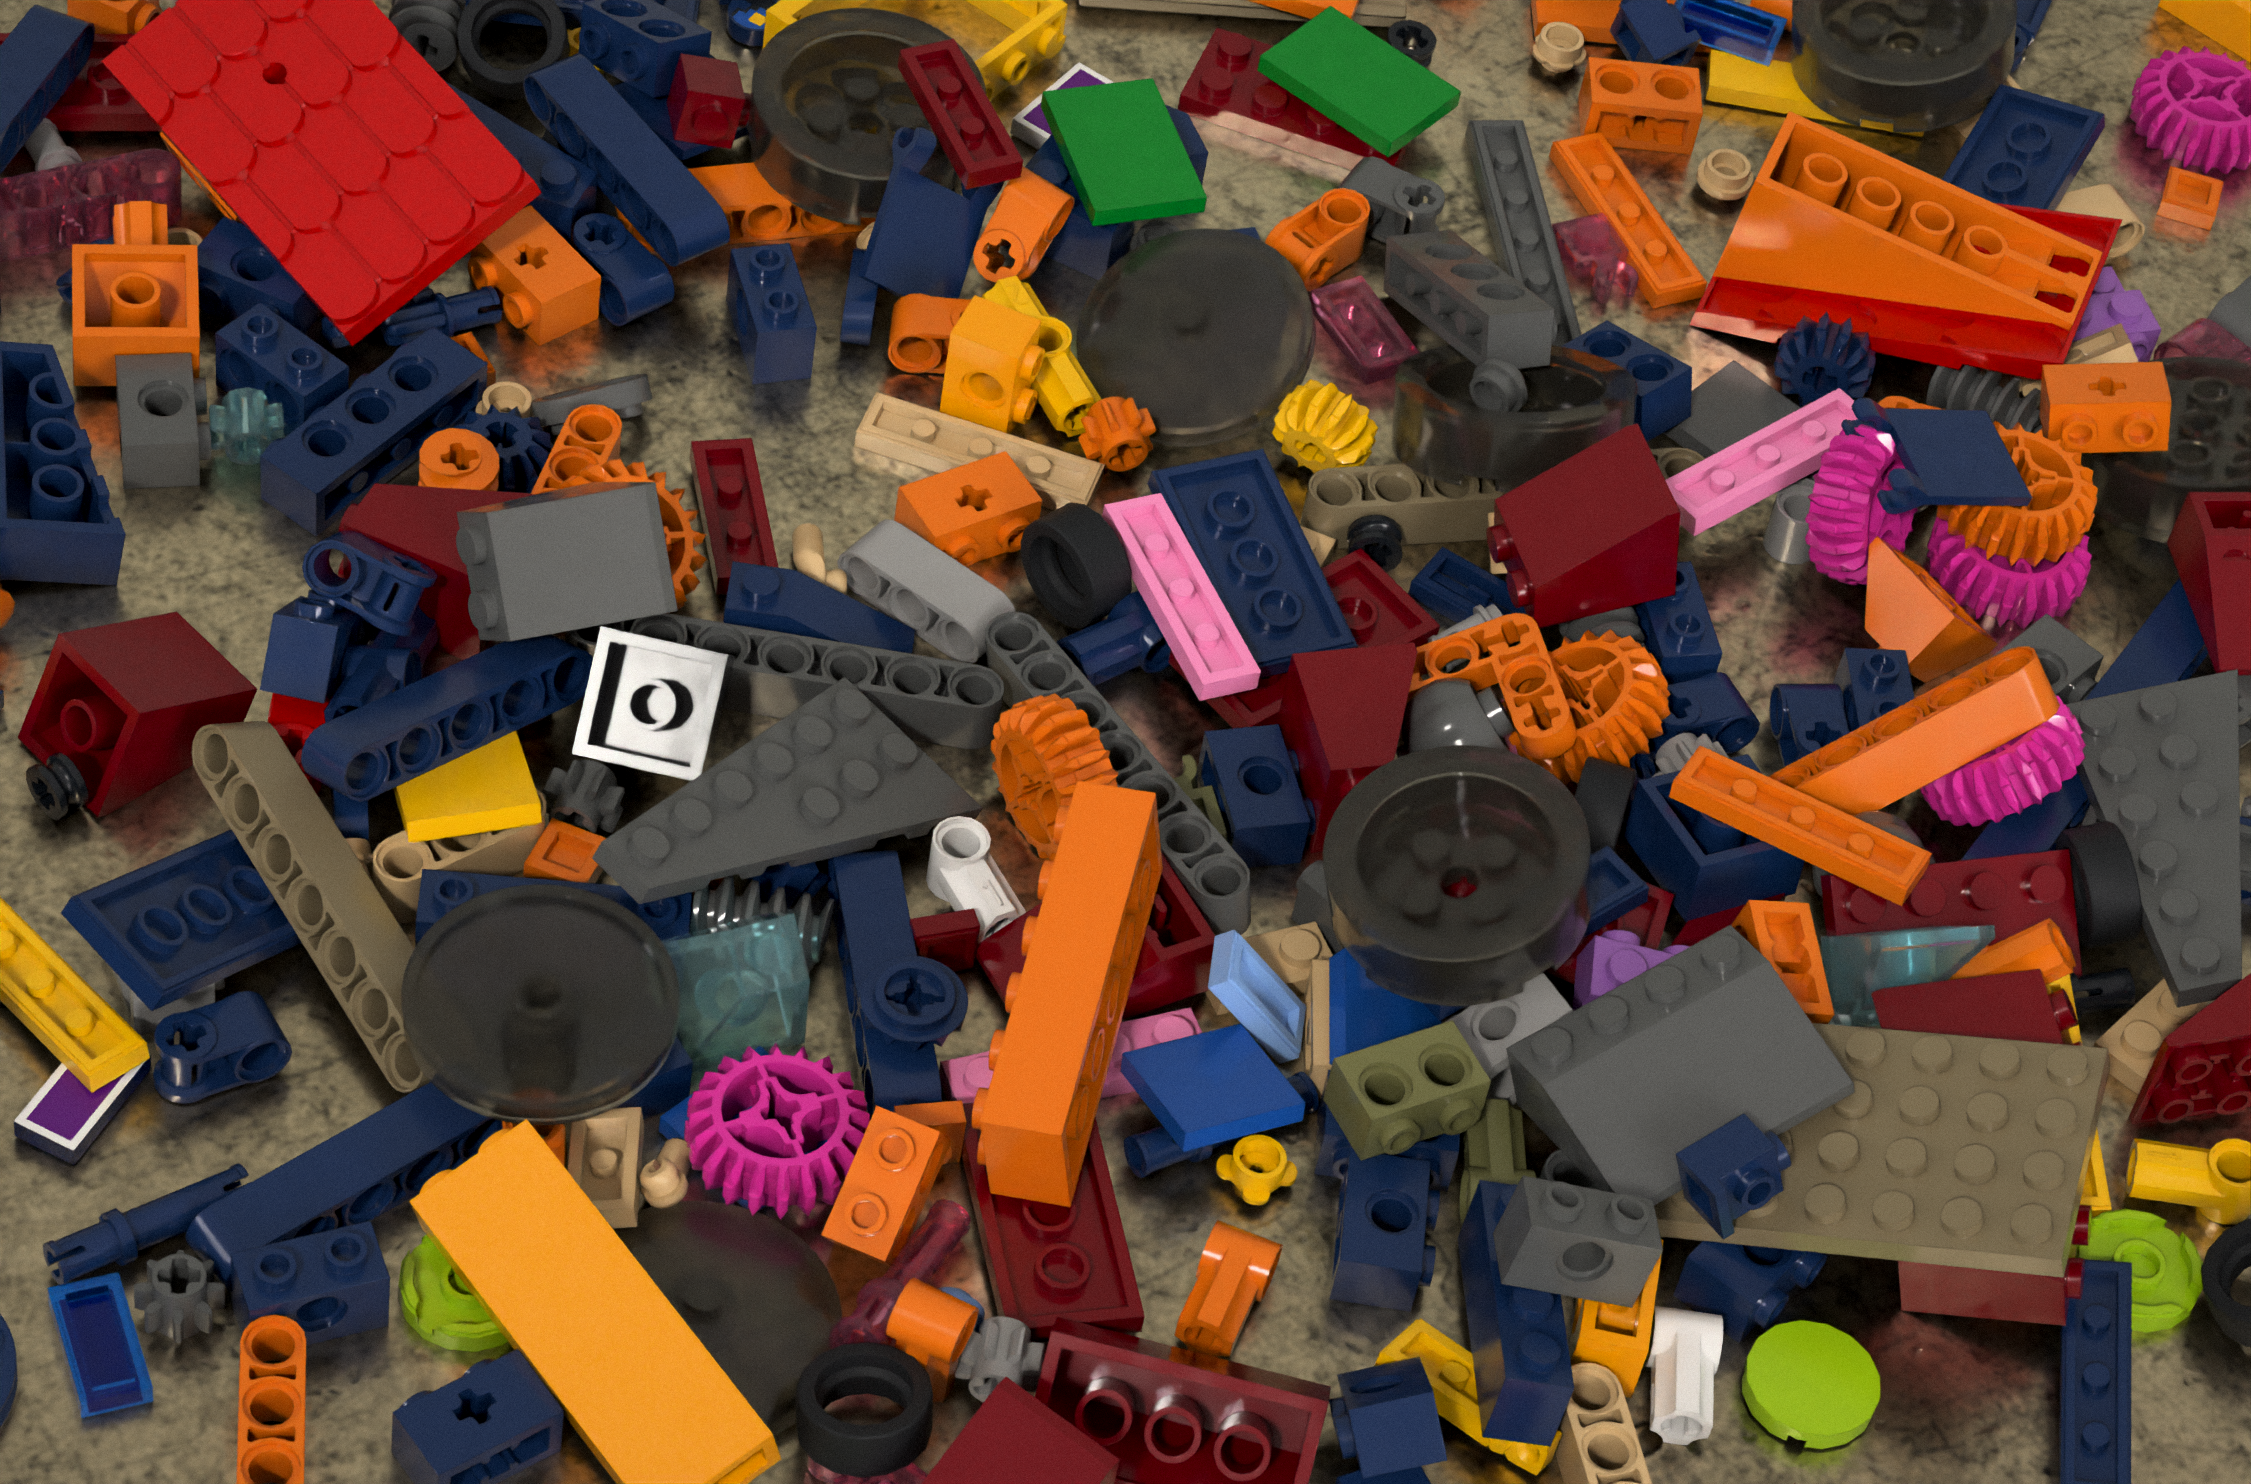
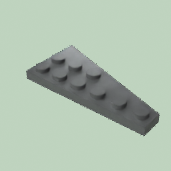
M2238 669L2066 704L2072 715H2075L2083 733L2081 736L2086 745L2083 749L2085 759L2076 767V770L2091 806L2095 811L2098 822L2110 821L2116 824L2125 837L2138 877L2142 906L2141 924L2177 1008L2216 1000L2242 980Z
M844 677L603 840L592 859L638 904H644L705 889L710 881L735 874H739L741 879L762 875L768 866L788 862L791 867H796L874 848L878 840L900 834H905L907 839L927 835L933 826H937L939 822L949 817L963 816L975 820L983 807Z

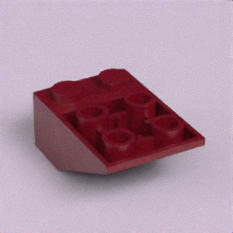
M2188 492L2167 541L2169 550L2215 672L2221 673L2238 669V676H2251V492Z
M1163 854V870L1122 1020L1208 991L1215 934ZM1042 902L977 944L975 957L1004 1004L1009 978L1012 972L1022 973L1027 957L1023 956L1021 951L1026 920L1029 915L1038 917Z
M2251 973L2164 1038L2130 1112L2129 1119L2132 1125L2154 1121L2173 1123L2185 1117L2211 1113L2231 1115L2251 1108Z

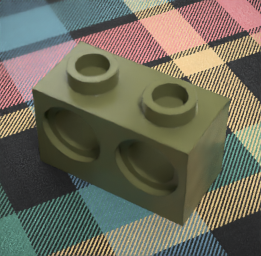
M1451 1020L1334 1058L1323 1100L1360 1161L1383 1153L1389 1155L1402 1153L1417 1142L1444 1133L1456 1135L1468 1130L1480 1121L1491 1080L1454 1021Z

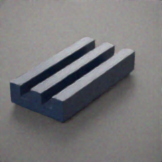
M1444 547L1434 555L1411 581L1408 593L1416 601L1456 623L1474 615L1473 608L1479 604L1486 608L1496 603L1498 604L1496 606L1503 615L1512 613L1526 614L1524 607H1514L1508 592L1507 582ZM1520 641L1514 642V643H1512V644H1510V645H1508V646H1509V647L1516 646V645L1519 644Z

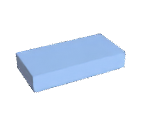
M1231 930L1216 935L1214 938L1208 989L1279 1064L1299 1058L1306 1005L1239 933Z

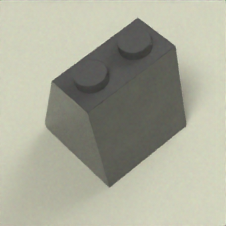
M591 482L457 512L459 530L456 535V545L459 556L467 567L471 594L468 598V611L473 625L478 629L480 640L510 642L678 611L655 482Z

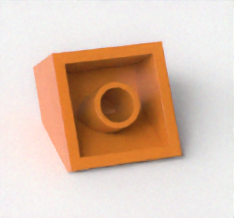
M72 244L74 386H116L115 355L191 353L193 378H200L197 245Z

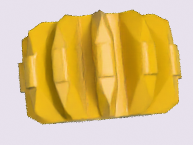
M1310 379L1305 385H1297L1292 394L1288 393L1278 407L1279 412L1274 418L1276 425L1272 434L1277 441L1282 443L1281 451L1283 454L1293 456L1298 461V467L1305 466L1315 474L1319 470L1327 468L1363 466L1371 455V448L1376 442L1374 436L1378 426L1368 417L1370 410L1366 406L1357 404L1352 399V393L1344 394L1339 391L1334 383L1330 382L1324 386L1319 381Z

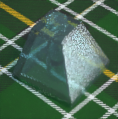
M768 912L644 945L658 1007L693 1061L692 1074L718 1067L724 1055L739 1061L742 1059V1054L745 1053L748 1045L752 1049L761 1046L769 1053L775 1042H777L780 1049L805 1043L810 978L794 913Z
M1941 925L1821 936L1823 966L1834 1014L1851 1015V1026L1880 1025L1871 995L1872 992L1888 987L1948 980L1995 939L1994 925Z

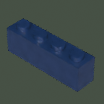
M1480 1180L1458 1235V1246L1482 1437L1551 1446L1574 1390L1561 1295L1501 1284L1493 1232L1518 1184Z

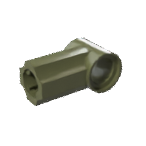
M1486 1099L1480 1121L1462 1132L1465 1168L1462 1173L1459 1193L1461 1225H1463L1480 1180L1504 1184H1519L1522 1176L1536 1178L1535 1171L1527 1170L1522 1111L1514 1109L1508 1100Z

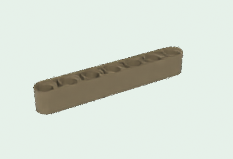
M1687 448L1650 449L1665 480L1705 459L1699 453ZM1577 453L1322 469L1313 474L1308 482L1299 524L1336 539L1334 549H1348L1347 532L1349 526L1355 520L1368 515H1383L1395 520L1400 525L1402 531L1401 545L1487 540L1488 513L1494 512L1495 499Z
M265 721L220 723L202 726L194 737L191 752L197 775L388 1082L395 1090L407 1093L413 1092L455 1069H465L472 1075L476 1057L474 1045L468 1032L277 730Z

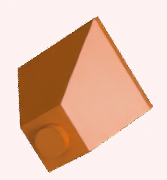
M1878 536L1869 544L1865 630L1880 645L1877 649L1905 650L1910 674L1927 683L1990 653L1998 645L1920 563Z

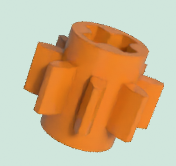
M1113 396L1101 399L1089 409L1087 416L1081 419L1086 432L1081 434L1078 439L1085 456L1089 460L1097 458L1099 463L1105 464L1104 470L1109 468L1112 471L1122 472L1133 469L1145 460L1148 451L1153 450L1149 436L1157 431L1148 409L1138 410L1131 397L1124 399Z

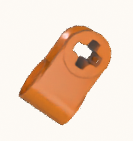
M1022 167L1021 177L1009 180L998 200L995 212L981 237L976 242L973 257L977 271L985 279L995 283L999 279L1016 275L1020 281L1031 277L1037 270L1053 238L1067 221L1074 206L1075 198L1026 167ZM1000 246H1011L1008 254L1015 259L1013 266H1003L1005 257L999 253Z
M1337 188L1325 192L1321 198L1295 215L1283 219L1269 233L1263 247L1270 263H1280L1298 277L1300 287L1307 292L1320 288L1330 277L1349 264L1356 262L1362 256L1370 214L1369 202L1362 194L1351 189Z
M921 293L900 297L894 303L891 315L888 357L892 364L904 372L913 374H945L950 333L972 299L933 297Z

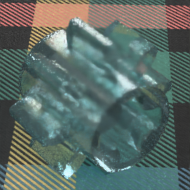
M246 387L229 391L224 396L221 406L210 405L211 449L219 450L225 448V453L231 462L242 465L260 463V455L264 453L265 449L274 440L284 438L282 403L269 405L268 398L263 393V390Z

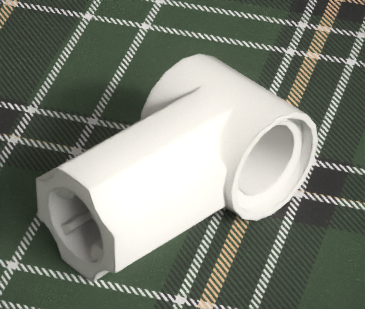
M963 816L949 817L939 822L933 831L926 882L932 893L940 899L948 901L954 911L974 908L980 924L977 943L979 944L1026 913L989 853L991 837L988 830L982 823L972 818Z
M1661 1306L1654 1307L1649 1350L1644 1366L1651 1367L1650 1430L1659 1434L1665 1443L1688 1445L1698 1439H1707L1713 1427L1714 1375L1719 1365L1723 1342L1722 1315Z

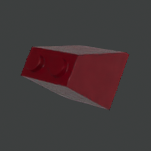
M1638 423L1625 426L1495 499L1494 526L1488 527L1486 530L1490 554L1495 563L1503 562L1506 567L1507 587L1514 607H1524L1526 614L1533 617L1539 628L1675 595L1681 511Z
M375 483L359 505L352 503L347 508L342 517L338 532L352 530L362 533L369 539L395 552L419 560L436 572L438 577L433 587L424 589L418 605L424 614L436 620L438 641L434 648L464 660L493 647L497 641L480 640L478 629L473 625L469 615L468 598L471 594L467 567L461 560L456 545V535L459 530L457 512L534 494ZM343 553L338 576L349 579L352 570L351 562L347 555Z
M178 612L59 633L18 739L45 766H47L46 761L50 755L57 752L66 755L78 768L86 783L89 793V800L86 806L97 817L111 814L193 766L192 743L197 731L202 726L209 724L244 722L257 688Z
M1414 642L1294 653L1291 656L1276 724H1279L1286 748L1294 749L1297 754L1300 771L1298 785L1302 797H1309L1314 806L1315 832L1312 836H1307L1306 839L1311 853L1341 852L1349 840L1358 832L1364 829L1371 832L1378 826L1418 653Z
M2040 969L1888 987L1871 993L1881 1029L2083 1046L2080 1041L2073 1044L2068 1029L2078 1026V1021L2066 991L2060 989L2053 992Z
M2080 1204L2064 1278L1898 1261L1901 1311L2066 1326L2069 1299H2082L2085 1260L2084 1258H2075L2077 1245L2089 1246L2092 1226V1205Z
M1006 1376L994 1388L921 1484H1114L1120 1459Z

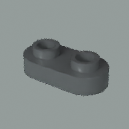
M635 374L532 400L531 407L533 416L539 417L540 425L549 426L550 435L554 436L559 435L568 415L582 405H604L613 409L620 416V419H625L642 414L641 403L649 401L653 397L647 374Z

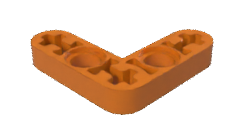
M1523 613L1503 615L1416 647L1418 653L1407 703L1418 690L1437 679H1466L1471 682L1476 691L1499 683L1522 748L1527 755L1535 759L1544 760L1556 758L1566 753L1574 745L1577 738V728L1540 629L1533 617ZM1514 642H1521L1520 644L1513 647L1508 646ZM1488 651L1490 656L1483 658L1482 653ZM1460 658L1470 660L1469 664L1458 672H1441L1442 668L1453 660ZM1428 673L1430 678L1423 681L1421 676ZM1542 678L1545 680L1544 684L1533 692L1518 693L1515 691L1522 682L1528 679ZM1547 712L1552 727L1540 731L1535 716Z

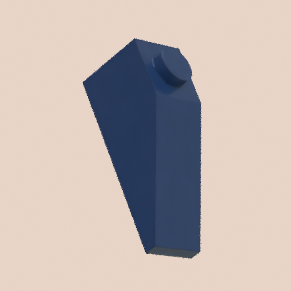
M732 562L723 623L912 654L915 629L796 570Z

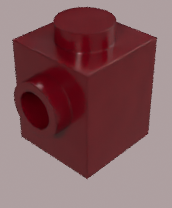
M680 53L666 102L674 140L727 149L732 148L737 127H746L751 109V96L743 91L737 62Z

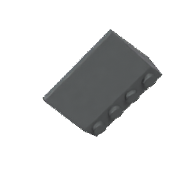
M1731 925L1506 1048L1517 1105L1599 1190L1629 1194L1653 1200L1654 1205L1683 1190L1676 1153L1743 1113L1763 1133L1771 1131L1778 1136L1855 1092L1853 1081L1770 962Z

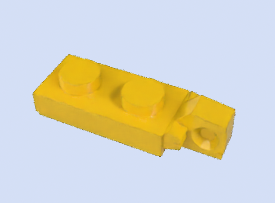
M1421 1318L1419 1320L1416 1319L1379 1352L1375 1366L1420 1357L1434 1393L1438 1414L1483 1446H1489L1490 1451L1501 1455L1505 1453L1508 1461L1536 1476L1552 1461L1563 1434L1558 1430L1551 1446L1482 1437L1472 1353Z

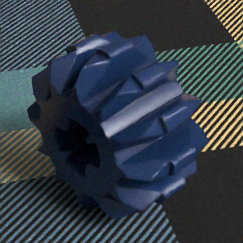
M1828 312L1819 318L1818 323L1804 315L1795 328L1787 329V332L1781 337L1778 347L1780 351L1777 353L1774 362V374L1782 378V394H1799L1800 408L1838 388L1853 400L1855 398H1863L1864 393L1869 390L1872 380L1871 375L1876 365V351L1869 348V332H1852L1851 317L1838 324L1832 322Z
M491 404L486 415L468 411L463 424L453 427L468 429L481 434L494 445L499 454L500 465L498 491L532 492L553 448L550 434L543 431L539 417L522 419L518 406L510 412L504 413L499 412Z

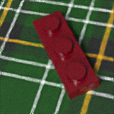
M955 39L900 50L897 67L965 189L1020 178L1023 159Z
M752 438L691 441L690 463L704 534H706L705 541L716 595L727 594L733 561L779 568Z

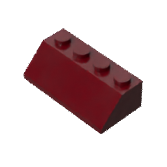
M1057 1317L1050 1333L1035 1398L1120 1459L1114 1484H1308L1329 1404L1331 1387Z

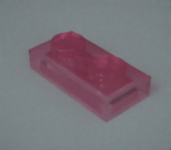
M1362 275L1311 290L1308 308L1365 385L1417 369L1420 352Z

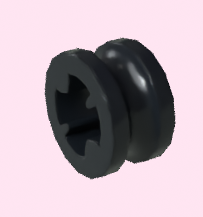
M1401 20L1389 28L1386 39L1388 44L1423 67L1427 68L1430 65L1437 40L1434 32L1428 26L1413 20ZM1404 45H1412L1415 47V49H1408L1404 47Z
M1368 515L1355 520L1349 526L1347 532V542L1349 544L1347 555L1362 548L1386 573L1395 569L1401 562L1403 555L1400 525L1395 520L1383 515Z
M61 752L50 755L46 761V767L41 764H34L26 771V781L34 800L41 810L53 820L65 817L68 813L69 805L73 808H80L86 805L89 800L88 789L80 771Z

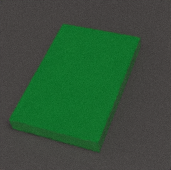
M1329 6L1260 55L1257 71L1388 158L1458 106L1461 95L1460 90L1332 6Z
M1153 78L1043 91L1041 109L1092 226L1205 211L1206 193Z

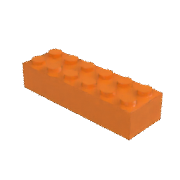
M1084 781L1076 782L1070 806L1060 805L1053 834L1054 844L1058 845L1054 861L1044 860L1038 881V899L1043 901L1038 917L1029 915L1026 920L1021 951L1022 955L1027 957L1022 973L1012 972L1009 978L1005 1010L1007 1013H1010L1006 1030L996 1029L993 1034L988 1065L989 1070L994 1072L989 1089L982 1087L978 1089L972 1110V1128L981 1130L977 1162L979 1165L986 1166L990 1193L1071 1207L1163 870L1156 793Z

